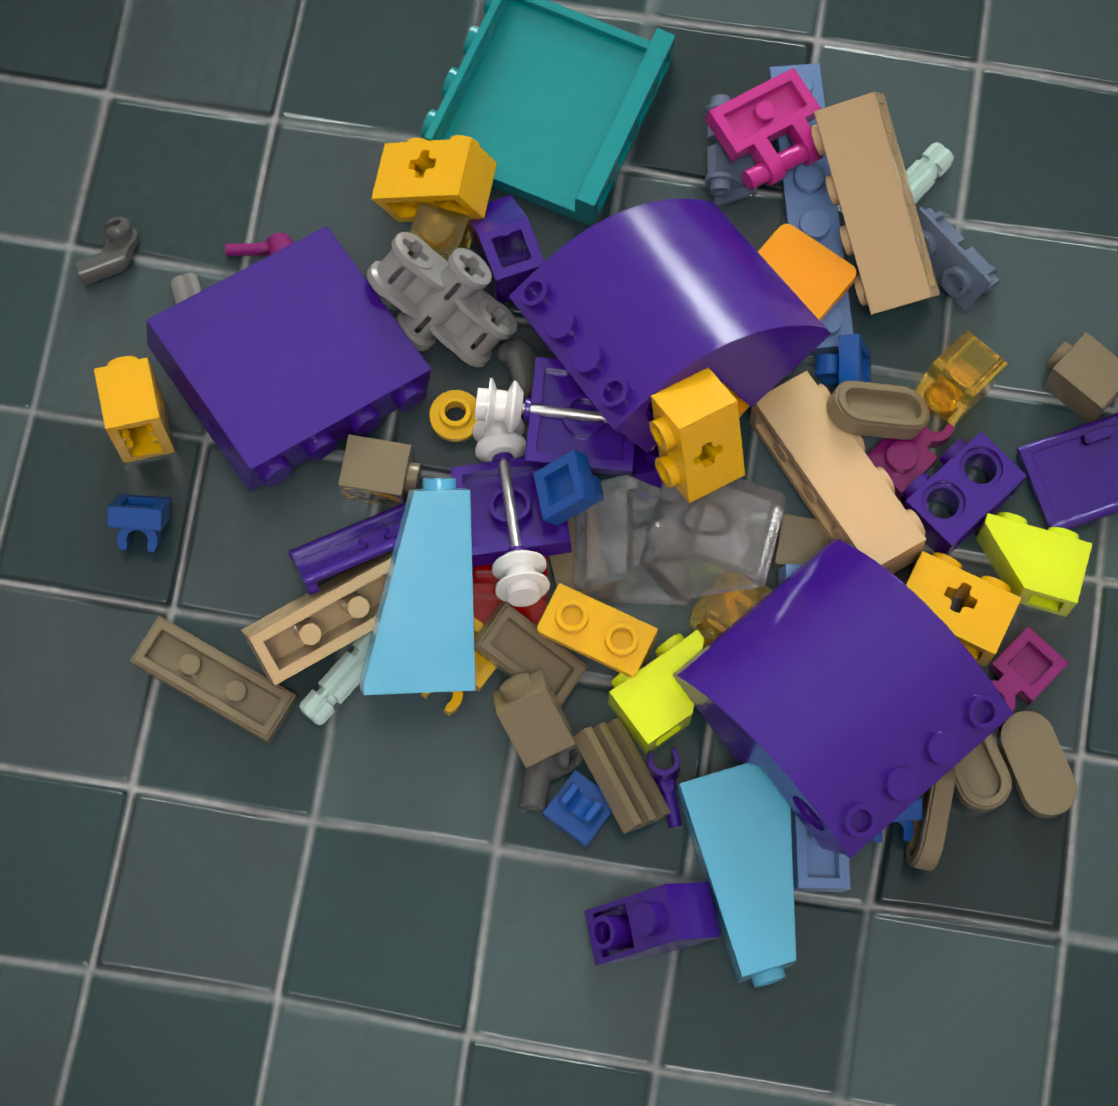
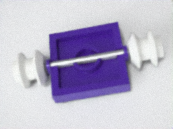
M536 356L531 399L526 398L525 403H523L524 392L517 381L512 383L508 391L498 390L493 378H490L489 388L478 387L475 420L485 421L484 432L488 431L493 422H501L505 424L508 434H512L521 423V414H524L523 421H529L524 460L525 466L545 467L574 449L588 455L592 473L631 477L635 443L621 432L617 433L613 430L558 359Z
M521 419L519 427L512 434H508L505 424L501 422H493L488 431L484 432L485 421L478 420L472 428V434L474 439L478 441L475 447L476 457L483 463L450 468L451 477L456 478V488L470 490L472 567L493 564V575L500 580L495 586L496 596L513 606H529L536 603L550 588L549 579L542 574L547 566L545 556L572 552L568 521L558 526L543 521L533 475L534 472L543 467L524 465L525 457L523 456L525 455L527 442L522 436L525 430L524 421Z

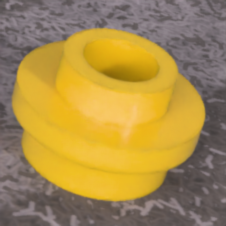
M450 390L439 395L432 403L429 413L430 423L434 432L442 439L450 442H461L473 436L472 428L478 421L475 420L477 399L470 393L462 390ZM458 407L463 409L466 414L461 420L452 421L446 417L448 410Z

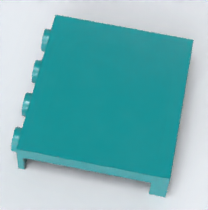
M485 0L483 11L486 15L480 27L473 25L469 30L463 46L465 57L459 69L452 67L448 72L442 88V96L445 97L438 111L431 109L428 112L421 129V138L428 141L449 140L454 135H463L475 139L479 142L480 147L497 162L492 183L493 187L586 225L593 226L602 211L673 61L676 35L657 28L651 41L549 0Z

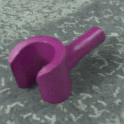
M275 233L270 235L266 242L226 244L225 253L227 257L270 256L291 245L293 241L285 233Z

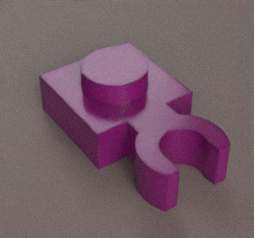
M929 404L928 407L931 416L934 411V407ZM950 422L940 432H932L925 426L917 437L910 440L883 438L867 455L876 468L882 467L888 473L895 487V496L899 500L903 498V491L923 472L927 473L935 465L938 457L929 448H939L949 441L955 425Z
M1028 626L988 669L999 678L998 681L991 680V682L1013 712L1016 695L1029 706L1069 663Z

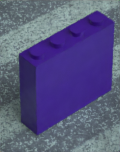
M327 226L146 320L147 346L249 492L263 484L266 487H271L280 483L289 476L293 467L308 459L311 461L323 459L337 447L338 442L347 438L348 434L352 435L355 433L356 436H363L380 424L383 417L399 409L401 412L412 409L425 398L432 370Z

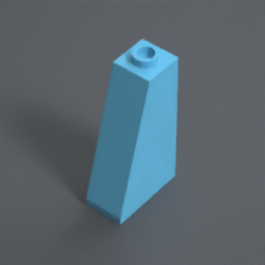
M456 478L423 479V489L409 490L360 675V689L363 695L476 691L470 490L456 488Z
M749 763L680 783L677 796L704 880L710 884L717 920L737 982L740 983L752 979L754 988H758L787 978L784 969L791 967L796 961L791 806L762 767Z

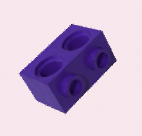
M982 431L968 444L962 438L957 440L939 459L944 466L931 478L923 472L902 493V496L907 499L903 507L905 510H913L918 515L925 529V543L934 552L949 556L980 527L987 513L994 514L1018 492L1027 477ZM977 467L982 469L987 474L989 482L978 484L971 481L965 473V468ZM931 501L945 503L950 508L952 517L946 519L935 517L929 511L927 503Z

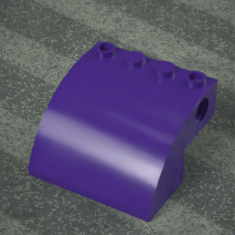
M666 199L644 203L602 220L563 245L509 295L510 299L613 430L624 434L646 453L656 445L649 427L650 421L654 420L651 395L709 368L722 383L724 382L750 407H753L831 335V332L713 202L699 199Z
M833 539L673 674V677L733 758L739 762L761 766L822 849L844 854L848 858H852L1014 714L970 652L927 604L874 559L839 539Z

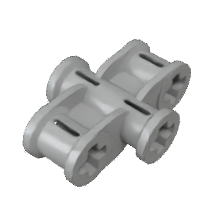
M400 232L392 240V249L382 261H375L368 268L366 274L368 282L380 296L401 310L395 317V320L417 350L428 351L436 343L437 338L468 365L483 367L491 359V351L501 340L511 338L517 331L518 326L511 311L483 290L491 282L492 275L489 267L479 255L465 248H457L453 251L447 262L420 237L409 232ZM413 251L414 254L410 256L407 253ZM466 267L470 268L468 273L464 270ZM390 277L395 280L393 283L388 282ZM492 317H495L494 322L491 321ZM417 327L421 329L419 333L415 332ZM473 343L476 345L475 349L471 348Z

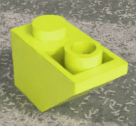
M999 512L996 515L987 513L978 528L976 540L1001 581L1010 586V593L1021 597L1019 604L1067 617L1078 603L1093 543L1079 540L1077 533L1065 528L1051 527L1045 530L1027 525L1025 518L1013 513Z
M698 629L686 638L681 633H678L666 640L655 651L658 658L642 669L640 668L635 677L631 678L620 673L611 682L614 689L609 691L608 705L616 716L621 718L625 728L645 755H648L650 751L655 750L690 725L694 704L673 677V674L703 649L704 637Z

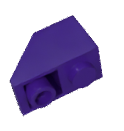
M512 195L488 202L484 219L465 220L478 255L485 261L491 271L492 278L489 285L495 300L500 303L510 301L509 295L545 262L530 222Z
M709 882L663 884L584 911L595 966L676 951L721 937Z

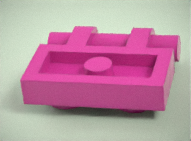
M795 68L709 110L705 119L732 162L748 153L754 159L755 165L744 170L741 174L742 180L749 190H753L764 183L771 186L786 177L787 171L802 163L805 166H809L821 160L824 156L819 155L815 147L811 126L808 123L816 119L814 111L821 109V107ZM788 134L793 141V145L777 153L770 142Z

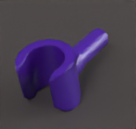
M671 747L673 766L667 770L658 769L654 764L653 752L650 751L648 755V770L655 783L659 784L660 792L671 811L667 815L668 827L675 828L682 826L675 783L680 774V755L675 748Z

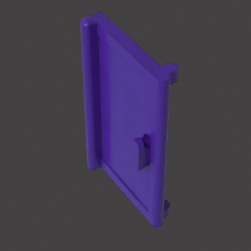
M1118 413L1017 447V462L1019 465L1022 464L1027 475L1029 485L1047 530L1051 527L1071 530L1118 513ZM1082 437H1083L1084 442L1087 443V444H1089V445H1085V444L1082 443V440H1081Z
M406 502L290 550L289 557L294 560L309 595L320 591L316 582L394 550Z

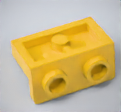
M559 583L537 626V632L553 642L633 678L637 675L642 663H647L656 644L658 628Z

